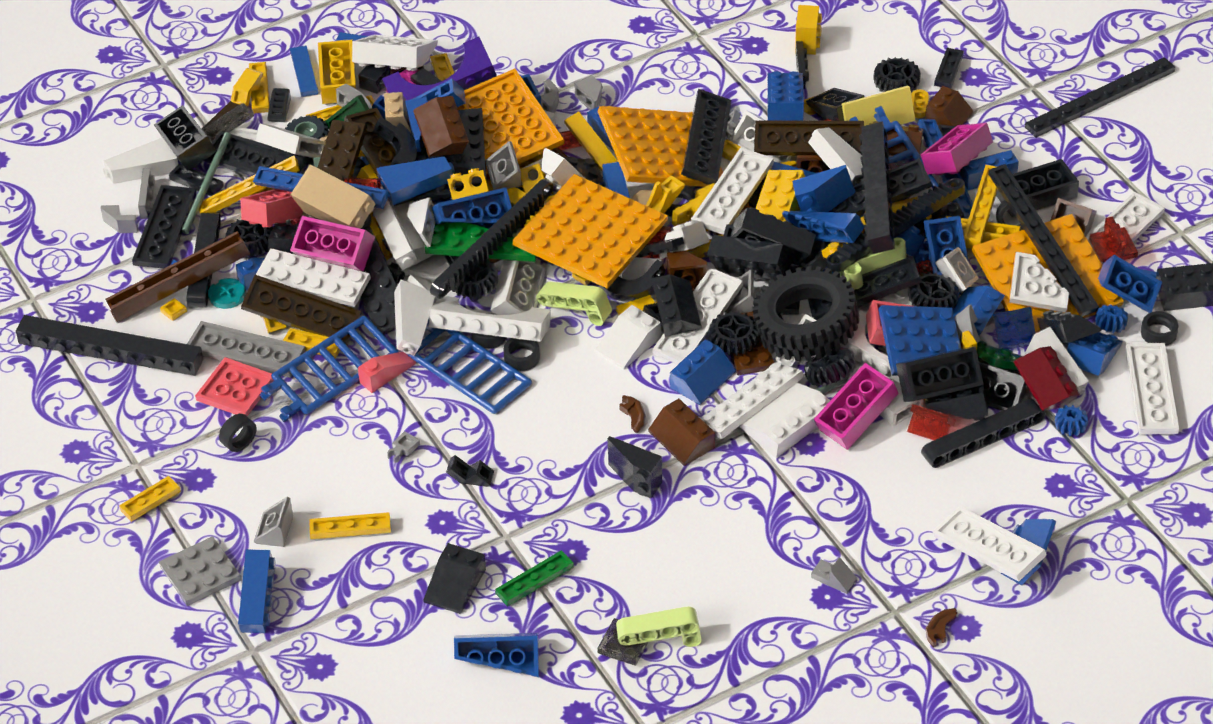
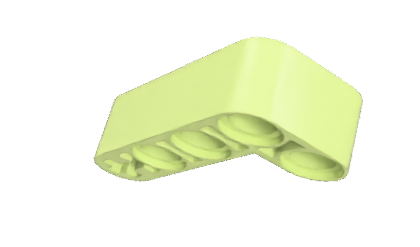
M894 238L895 249L877 254L871 252L843 271H840V277L844 275L847 278V282L850 281L854 290L863 286V274L906 258L905 240Z
M547 282L536 295L537 301L546 307L586 311L590 322L597 326L603 325L612 312L605 291L596 286Z
M690 606L625 617L616 623L618 641L625 646L682 636L685 646L695 647L702 640L696 609Z

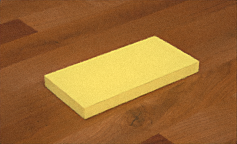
M904 86L842 103L844 121L857 117L858 121H864V126L869 125V123L873 124L876 121L874 114H877L875 108L882 106L890 123L898 121L902 125L915 121L910 87Z

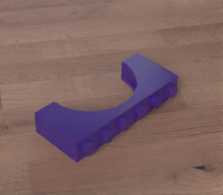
M480 36L463 43L465 56L461 66L452 76L442 82L432 85H415L403 79L399 72L384 77L382 80L388 93L402 92L407 101L450 79H453L466 90L496 77L497 74Z

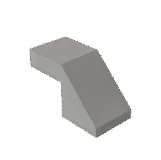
M548 79L543 81L544 95L541 96V106L543 110L555 113L559 104V89Z
M101 205L103 221L118 233L138 232L136 215H121L119 205Z

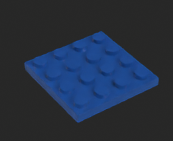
M881 305L878 309L892 376H898L896 363L961 349L952 308Z

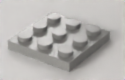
M213 536L159 561L160 568L186 606L241 581L240 573Z

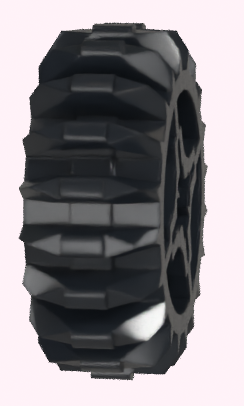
M888 57L887 60L877 63L873 75L876 88H879L880 92L909 86L912 93L913 90H917L921 78L918 65H915L914 61L910 62L909 58L903 59L902 57H894L893 59Z
M237 219L236 223H231V226L227 228L225 237L238 232L250 252V255L246 257L250 259L255 256L257 258L258 255L264 256L265 252H269L268 238L273 226L263 227L262 224H250L249 221Z
M485 259L484 264H479L480 267L475 268V272L470 273V277H465V282H460L461 286H456V290L452 292H456L457 296L462 295L463 298L470 297V299L473 297L479 299L480 296L486 297L487 293L492 294L499 281L498 270L494 263L490 262L489 259Z
M921 273L922 283L908 288L909 301L912 302V306L952 308L953 310L959 300L958 287L954 281H950V277L945 278L944 274Z
M731 310L730 313L724 312L723 316L717 315V318L712 320L709 326L708 337L710 342L719 346L724 353L727 352L728 355L734 353L737 356L738 353L744 355L746 351L751 352L752 348H756L760 334L757 331L753 316H748L747 313L741 314L740 311L733 313Z
M841 347L838 351L832 349V354L828 356L826 353H822V358L816 359V356L811 357V360L807 361L804 366L806 379L811 385L818 387L844 380L856 368L855 358L848 348Z

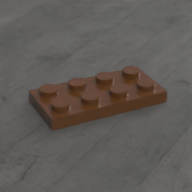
M753 311L746 312L748 316H753ZM760 340L756 348H752L751 352L746 351L744 355L738 353L737 356L731 353L737 376L763 372L774 363L772 354L768 351V348L765 349Z

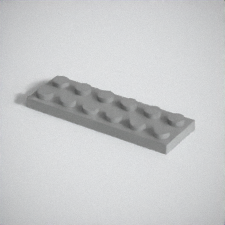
M200 321L187 343L200 346L205 357L221 361L226 357L269 373L275 372L306 352L305 346L204 321ZM288 372L283 376L291 378L292 374Z

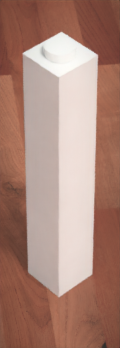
M377 178L364 185L383 189ZM388 198L384 209L374 208L373 213L395 260L401 269L404 270L419 262Z

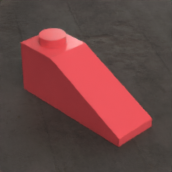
M404 352L373 357L358 367L360 384L373 393L414 366L416 361Z

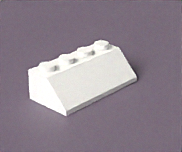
M746 110L730 141L742 148L754 151L755 120L765 119ZM766 155L774 158V162L778 163L797 162V156Z
M504 260L491 311L497 315H511L526 312L532 307L537 308L538 301L536 295L542 288L546 269L537 261Z

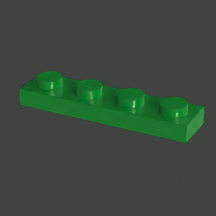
M561 550L495 589V594L508 607L574 568V564Z

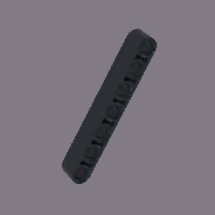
M201 213L194 253L218 241L221 227L220 213ZM213 274L188 286L186 296L187 307H207L209 300L208 290L211 286Z
M1028 399L927 443L921 449V454L933 468H938L1040 423L1045 418L1046 413L1042 411L1034 399Z

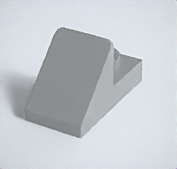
M838 558L834 565L821 559L811 572L812 579L846 594L857 580V577L841 558Z

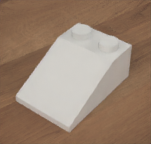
M631 305L619 315L596 347L595 352L624 370L661 338V322Z

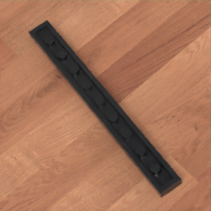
M1163 57L1025 122V129L1037 138L1175 72V66Z
M1006 164L989 169L988 175L1061 287L1069 292L1068 298L1079 315L1083 317L1098 311V304Z

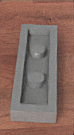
M143 168L138 201L140 219H148V212L152 210L150 199H153L152 186H155V177L151 175L150 168Z

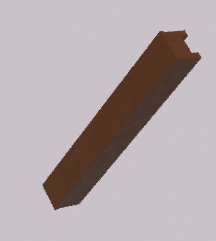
M235 232L115 293L105 300L117 323L250 255V252L239 233Z

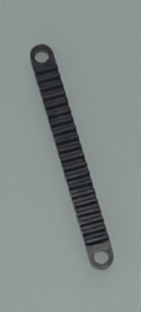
M953 178L945 183L940 182L938 187L934 186L933 190L929 189L928 193L924 192L922 197L918 196L917 200L913 199L912 204L908 202L906 207L903 205L901 210L897 209L896 213L893 212L894 238L964 194V180ZM865 231L864 234L860 233L854 243H843L842 247L838 246L837 251L827 257V268L831 269L832 272H840L870 254L872 251L870 247L867 248Z
M545 179L540 180L434 280L430 293L441 299L450 291H455L456 286H461L460 282H465V277H470V273H474L475 268L480 267L479 264H484V259L488 260L489 255L494 254L493 250L497 251L498 246H503V242H507V237L511 238L512 233L517 232L516 228L520 229L521 224H526V220H530V215L534 216L535 211H539V207H544V201L549 198L553 191V183Z

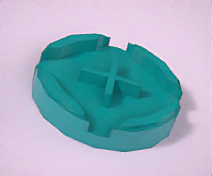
M220 279L215 285L213 283L208 290L209 301L217 308H234L243 302L246 296L245 286L237 279Z

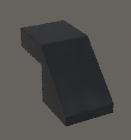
M454 455L449 460L446 473L461 484L489 487L494 470L481 460L468 465L458 456Z

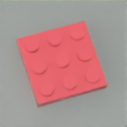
M224 357L195 395L196 401L232 414L241 413L248 416L262 398L260 396V393H262L261 387L274 381L271 377L272 373Z

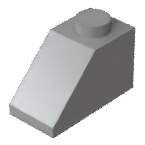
M590 75L574 83L575 97L589 110L600 106L603 86L599 80Z

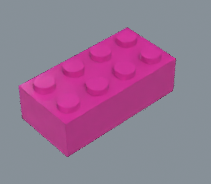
M988 124L957 125L920 154L927 174H934L935 176L944 173L956 174L960 172L962 167L967 166L972 159L977 158L978 154L987 150V147L993 143Z
M302 216L290 251L299 256L363 272L375 236L364 229Z
M864 363L819 412L814 421L822 433L848 450L899 394L893 381Z

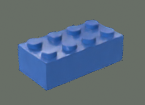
M779 71L767 73L768 120L803 121V73L796 71L781 73Z

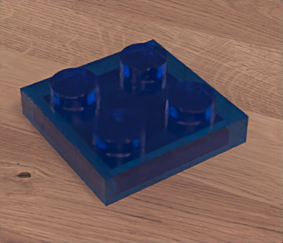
M1031 307L993 314L999 349L1029 346L1034 334H1036Z

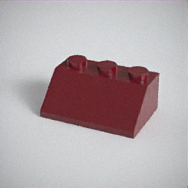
M1051 346L1040 347L1014 361L1015 366L1042 411L1063 408L1080 395L1076 384L1069 377L1067 369L1062 365L1056 351Z

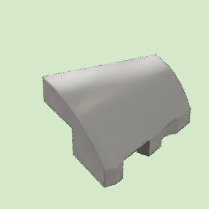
M968 305L954 317L960 346L962 343V332L969 330L976 342L980 341L974 326L977 318L972 305Z

